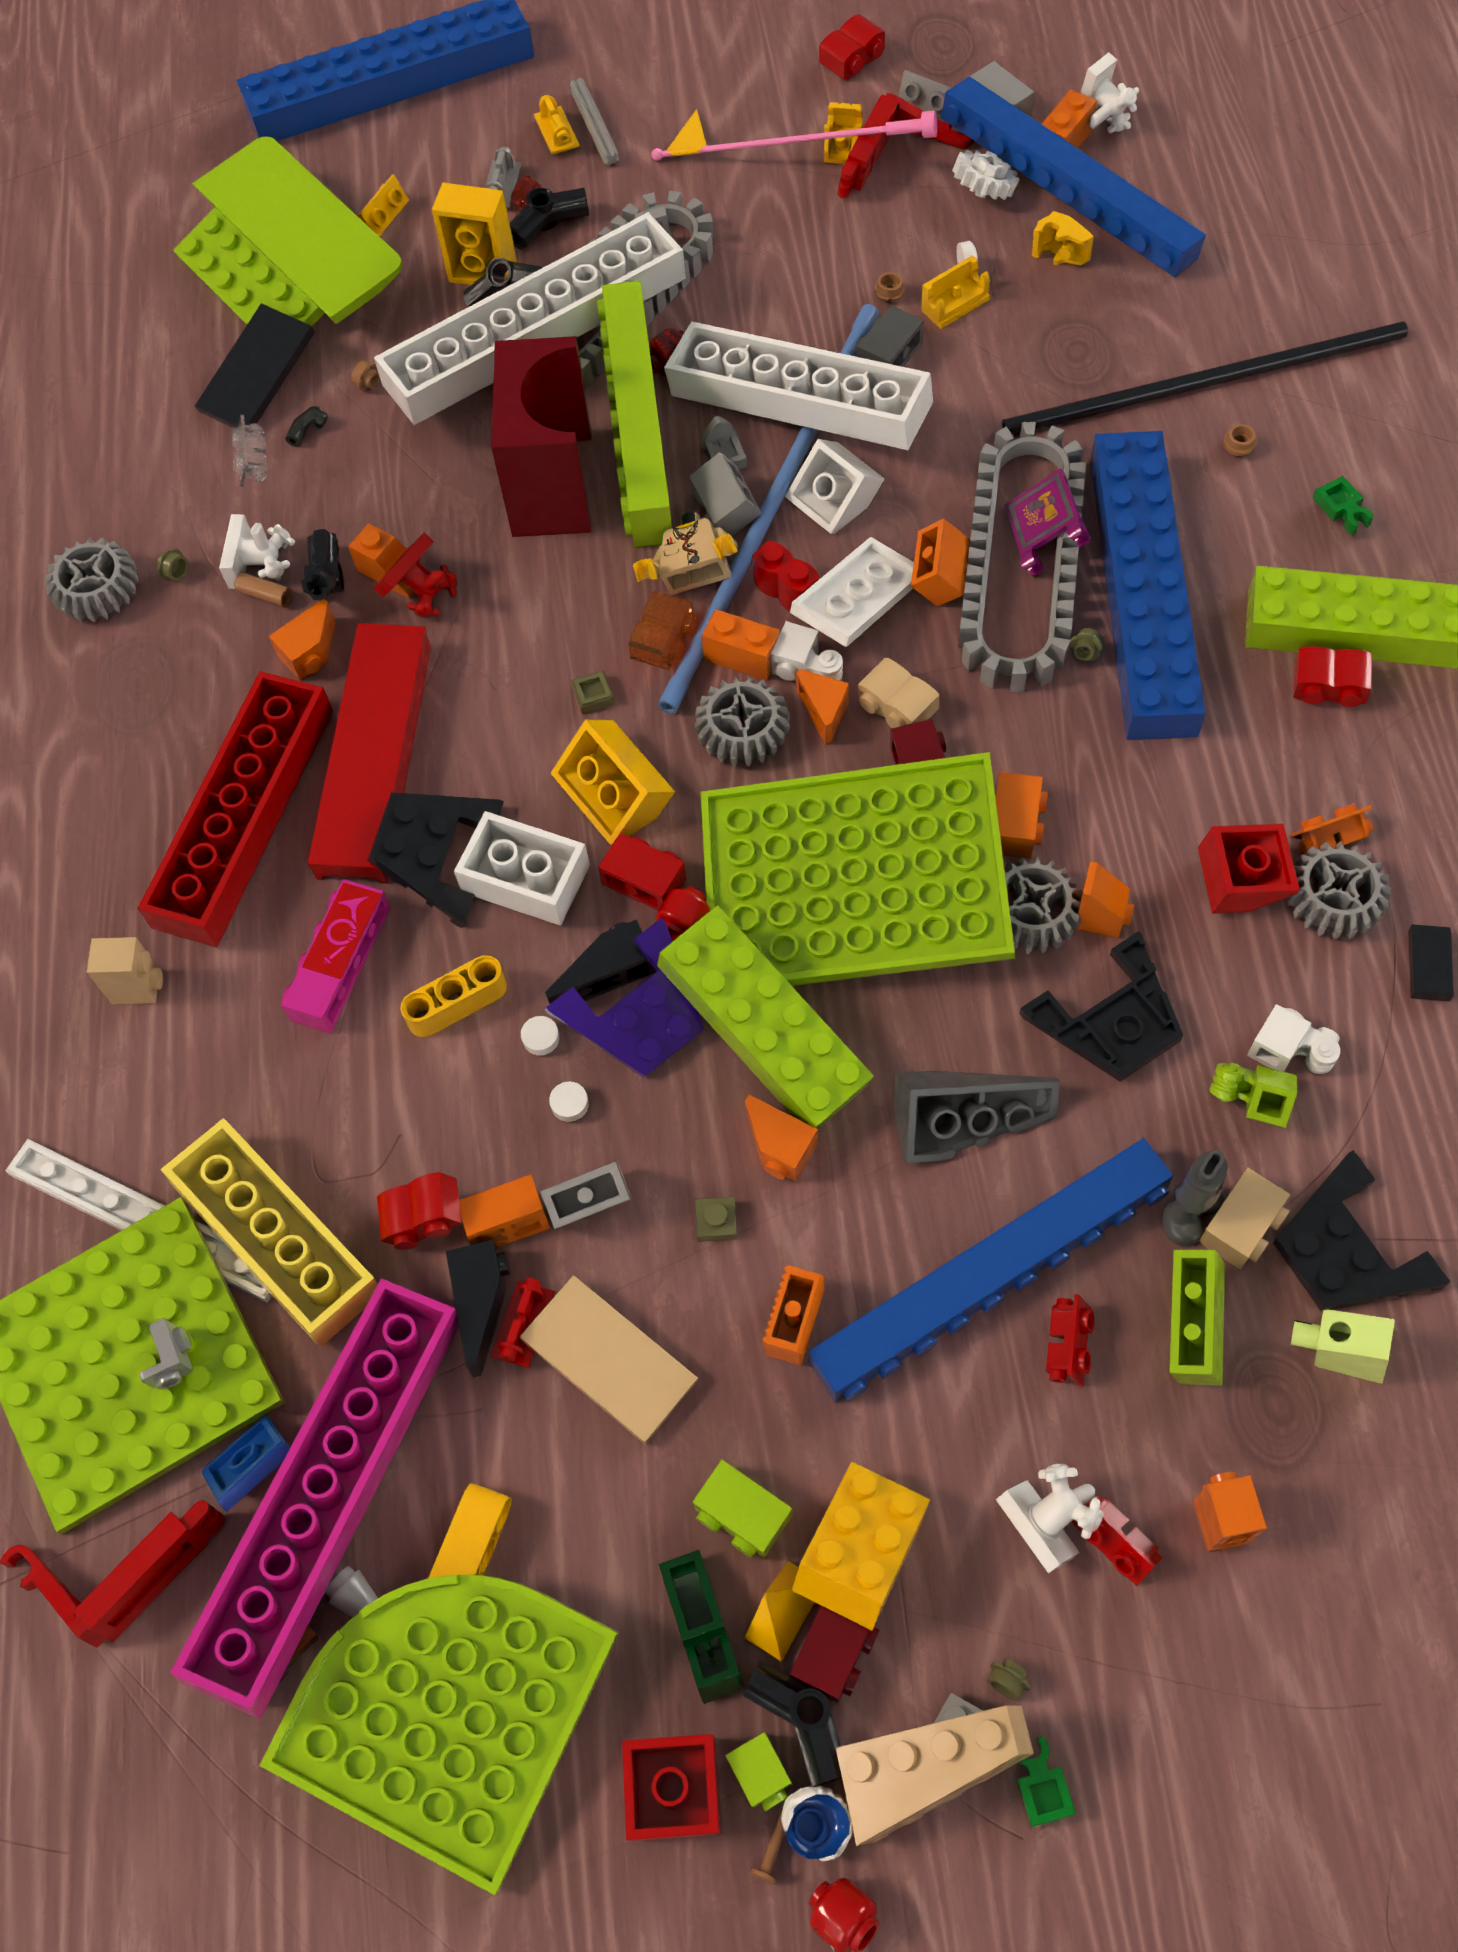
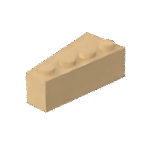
M1005 1705L837 1747L836 1751L856 1846L878 1842L887 1837L891 1832L912 1823L932 1809L953 1800L973 1786L992 1778L1033 1755L1034 1752L1022 1706Z

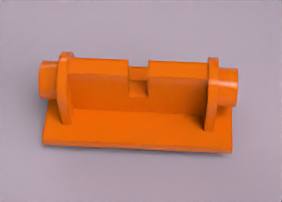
M1353 803L1334 810L1336 818L1324 822L1322 815L1300 822L1302 830L1291 833L1290 837L1301 835L1303 841L1299 843V848L1303 855H1306L1307 850L1312 846L1319 850L1325 842L1334 849L1337 844L1333 835L1337 833L1343 845L1365 839L1369 836V833L1373 832L1374 828L1371 820L1364 818L1363 812L1372 809V806L1357 810L1356 804Z

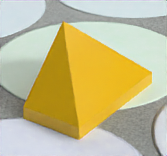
M789 1561L765 1592L744 1637L746 1641L780 1662H783L815 1604L814 1601L792 1591L799 1567Z

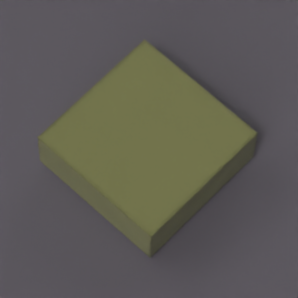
M604 670L571 680L572 688L582 714L615 704L614 696Z

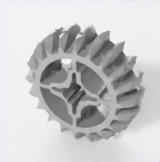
M89 537L84 544L76 540L75 547L71 549L64 547V554L54 555L55 563L47 565L48 574L44 576L47 594L55 608L63 612L69 619L75 617L81 623L87 618L95 623L99 616H103L108 620L109 613L113 611L120 613L121 605H130L129 596L137 595L135 586L139 584L137 567L129 553L124 548H120L115 541L108 543L103 537L97 542Z
M735 676L731 684L722 679L720 689L710 686L709 696H701L700 707H696L695 731L698 733L699 743L702 747L706 746L709 756L717 754L720 763L729 758L734 767L739 761H745V764L749 767L752 759L755 758L763 764L765 753L775 757L777 746L783 747L785 736L788 735L790 730L788 722L790 720V712L788 707H786L784 697L778 696L776 687L767 688L764 679L754 684L751 676H749L746 682H740L738 677ZM740 715L743 716V722H745V728L742 727V723H741V720H740Z
M1342 841L1336 844L1334 849L1325 842L1319 850L1312 846L1307 850L1306 855L1301 854L1295 861L1294 868L1300 891L1287 898V906L1296 907L1293 912L1294 918L1304 917L1306 919L1304 922L1305 929L1312 925L1318 927V937L1323 935L1325 931H1330L1334 940L1339 938L1342 932L1349 940L1356 935L1357 931L1364 935L1371 926H1375L1380 922L1382 914L1389 907L1388 899L1391 895V888L1386 886L1389 882V874L1380 873L1382 862H1370L1371 852L1364 855L1357 853V844L1350 850L1344 848ZM1312 876L1318 881L1316 886L1319 888V891L1315 894L1311 889L1309 881ZM1359 887L1362 888L1365 895L1366 904L1364 905L1358 900L1360 895L1357 892V888Z
M1022 856L1018 861V866L1008 861L1004 867L1007 894L1011 891H1014L1016 894L1012 906L1009 907L1014 950L1019 945H1023L1027 955L1032 951L1033 947H1038L1040 952L1044 954L1047 951L1048 944L1058 949L1061 946L1062 939L1069 941L1072 938L1073 930H1077L1081 922L1078 911L1082 890L1076 889V877L1066 878L1068 873L1066 867L1055 870L1053 859L1047 865L1040 864L1041 861L1038 856L1033 860L1032 864H1028ZM1059 902L1062 907V913L1052 920L1050 917L1053 904Z

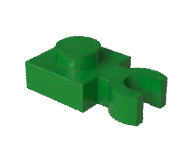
M1344 476L1315 489L1313 500L1332 521L1341 517L1344 520V528L1349 534H1356L1359 526L1357 521H1361L1365 527L1371 525L1373 520L1372 512L1365 507H1361L1364 498Z
M1044 1736L1036 1738L1040 1750L1038 1757L1035 1759L1027 1757L1018 1762L1022 1767L1026 1768L1028 1776L1019 1778L1016 1782L1030 1828L1076 1815L1062 1768L1058 1767L1048 1770L1046 1761L1049 1758L1050 1748Z

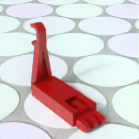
M887 92L886 95L881 94L863 128L886 126V122L920 119L923 110ZM937 119V137H931L932 139L960 149H965L972 145L973 140L952 131V125ZM886 132L858 136L841 171L837 195L840 198H847L853 188L859 191L862 190L890 135H886ZM922 132L911 133V134L923 136V135H922Z
M204 1500L197 1501L181 1518H178L177 1515L170 1511L82 1602L53 1573L40 1556L25 1545H15L9 1548L2 1556L0 1564L8 1568L16 1567L17 1562L25 1558L31 1565V1570L25 1578L21 1579L20 1587L27 1591L38 1588L77 1638L98 1648L105 1640L113 1643L208 1545L207 1541L223 1526L225 1516Z

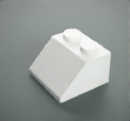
M817 439L785 497L830 534H835L868 508L884 478L840 443Z

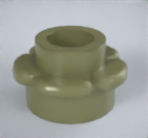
M178 549L166 550L157 560L158 574L165 580L179 581L188 571V560Z
M1084 628L1078 631L1076 636L1071 637L1070 648L1073 649L1072 653L1076 658L1083 661H1094L1101 656V651L1104 648L1103 638L1096 630Z
M1004 1659L1002 1664L993 1662L990 1665L992 1673L987 1681L1002 1695L1018 1701L1023 1691L1030 1690V1685L1025 1680L1028 1673L1017 1663Z

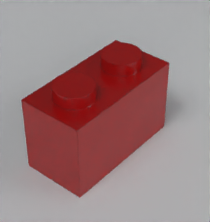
M622 833L618 835L598 866L602 885L657 911L668 893L673 889L682 888L686 881L684 862L676 854L669 851L661 852L650 847L642 838L636 836L631 838Z

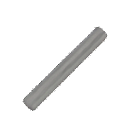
M578 78L576 81L572 80L569 84L571 87L570 92L604 164L610 166L612 163L617 164L619 161L618 151L585 81L581 78Z

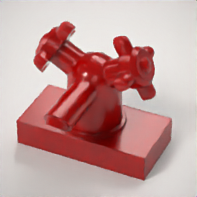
M425 532L411 544L373 589L384 597L398 582L402 581L419 596L418 604L408 602L407 608L413 610L419 617L428 618L440 615V610L434 609L431 606L432 598L437 596L439 590L447 589L451 597L457 595L455 589L457 579L456 575L448 570L447 565H440L441 571L436 570L431 573L420 562V557L434 542Z

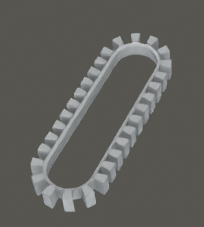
M669 191L668 204L656 205L654 192L642 195V212L665 207L668 223L684 226L692 233L691 239L682 247L686 279L643 301L646 326L655 319L654 311L660 314L667 306L666 299L671 302L678 295V287L683 290L690 283V275L695 278L702 271L701 260L709 263L713 256L712 243H714V231L711 214H704L703 203L695 197L684 208L682 206L681 192ZM629 203L622 210L623 218L617 215L610 222L611 230L608 227H604L598 233V238L634 220V214L641 213L640 210ZM601 331L579 351L585 389L594 381L592 372L598 377L605 370Z
M1022 422L1020 438L1015 440L1006 426L995 433L994 447L985 443L980 453L958 647H963L961 661L968 672L982 662L980 683L992 689L998 674L1012 676L1010 692H1024L1027 674L1033 673L1037 683L1042 687L1052 681L1055 666L1063 669L1068 657L1073 621L1079 547L1076 541L1070 539L1067 531L1057 536L1046 645L1033 656L1011 659L993 652L987 646L982 636L998 479L1002 467L1013 458L1023 455H1036L1050 460L1058 469L1061 468L1064 471L1080 517H1082L1086 462H1081L1083 449L1076 440L1062 449L1064 430L1053 425L1049 430L1047 439L1034 437L1036 422Z

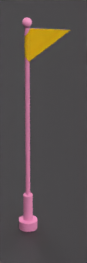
M696 109L668 149L662 151L659 148H655L651 156L653 160L660 161L663 157L885 132L887 136L922 132L923 138L937 137V116L935 110L923 111L920 119L886 122V126L707 146Z

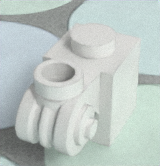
M788 621L785 622L771 652L772 674L788 681H796V671L801 669L841 680L843 660L842 656L835 650H825L818 656L819 630Z
M1276 1004L1255 1038L1247 1056L1269 1068L1284 1072L1294 1056L1304 1055L1306 1056L1305 1064L1308 1070L1315 1074H1325L1334 1067L1340 1056L1341 1051L1338 1044L1340 1037L1329 1028L1320 1027L1318 1030L1310 1026L1312 1023L1305 1020L1299 1012Z

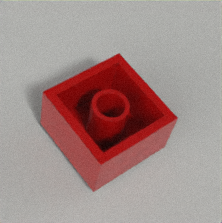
M713 1734L622 1741L627 1841L636 1842L722 1835L716 1738Z

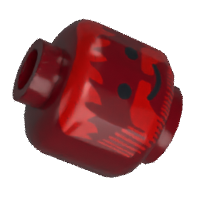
M667 328L649 341L653 373L659 372L666 377L664 367L685 332Z

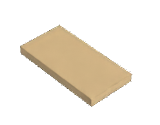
M574 1275L520 1336L522 1342L643 1444L650 1440L698 1382L697 1376Z

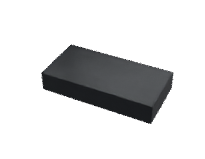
M1412 924L1408 930L1411 998L1451 1001L1454 996L1451 927Z

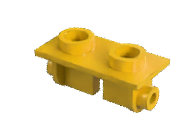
M549 95L542 96L539 102L540 112L533 115L551 154L580 147L562 107H557L554 97Z
M394 174L379 187V191L364 209L357 214L378 236L384 232L409 201Z

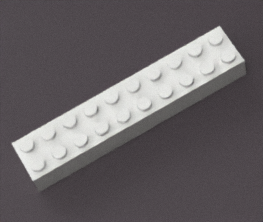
M647 212L375 356L374 360L382 386L413 425H416L493 383L495 341L576 336L577 338L599 326L600 321H603L599 320L597 300L603 299L602 285L641 280L643 301L686 279L683 249Z

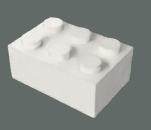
M485 811L454 873L460 889L474 894V897L561 926L590 867V862L584 843Z

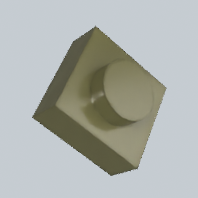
M735 1196L695 1199L698 1242L737 1239Z

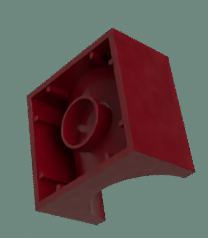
M576 336L495 341L491 449L512 537L591 533V518L577 442L592 440V429Z

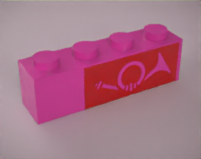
M343 879L338 890L333 891L329 898L328 911L323 921L318 922L315 926L313 941L307 953H303L298 961L297 974L292 984H289L282 994L281 1007L291 1022L329 1034L332 1033L391 909L383 890Z

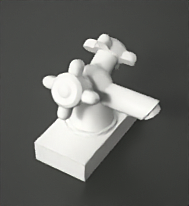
M1108 52L1087 69L1081 93L1097 100L1096 109L1101 107L1090 116L1089 127L1094 129L1107 119L1108 124H1110L1107 128L1108 132L1113 133L1114 131L1120 132L1131 128V123L1128 122L1130 113L1124 114V110L1126 107H1129L1131 112L1137 110L1135 102L1139 88H1126L1124 83H1120L1117 88L1111 82L1117 59Z
M231 514L219 566L228 589H235L234 584L237 575L240 572L245 573L248 565H265V568L258 572L259 577L264 578L268 576V578L280 581L285 571L284 569L290 567V562L288 560L282 562L277 560L279 556L278 549L280 547L286 549L288 545L293 546L295 540L291 538L288 531L279 524L270 527L267 532L272 537L268 540L261 523H255L250 529L245 515Z
M1053 1464L1038 1472L1039 1479H1046V1482H1051L1052 1492L1045 1498L1041 1499L1029 1481L1026 1480L1006 1490L996 1499L1048 1574L1066 1564L1080 1553L1063 1528L1072 1520L1078 1522V1526L1083 1528L1081 1537L1089 1539L1092 1532L1099 1527L1104 1516L1103 1512L1099 1509L1100 1500L1094 1497L1095 1489L1091 1484H1083L1073 1490L1069 1488L1067 1477L1078 1476L1076 1468H1070L1066 1464ZM1092 1500L1090 1503V1507L1083 1505Z

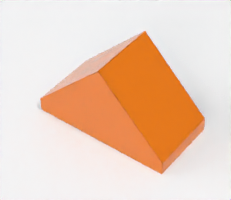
M803 669L796 671V692L824 744L832 743L849 704V683Z

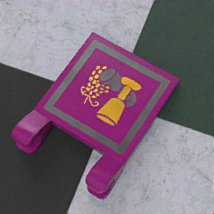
M1061 468L1004 505L1020 552L1021 565L1024 569H1029L1032 576L1044 570L1043 564L1035 550L1067 531L1070 539L1076 541L1079 547L1084 546L1091 540L1081 520L1066 475Z

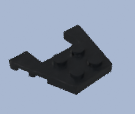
M391 792L367 861L405 889L407 886L427 900V905L431 908L434 905L451 918L450 922L462 928L466 922L474 894L439 881L451 839L458 822L476 828L485 811L500 815L504 801L499 799Z
M1139 931L1113 947L1110 953L1113 960L1132 982L1075 1019L1069 1016L1049 990L1021 1007L1019 1013L1024 1020L1119 1082L1181 1042L1183 1037L1166 992H1163L1156 976V967L1154 963L1151 964L1144 947V938Z
M1354 1150L1344 1157L1273 1242L1321 1312L1327 1309L1333 1310L1370 1303L1376 1299L1397 1295L1399 1297L1407 1296L1409 1293L1429 1289L1431 1291L1440 1290L1451 1282L1428 1251L1396 1269H1391L1342 1202L1369 1187L1375 1181V1178Z

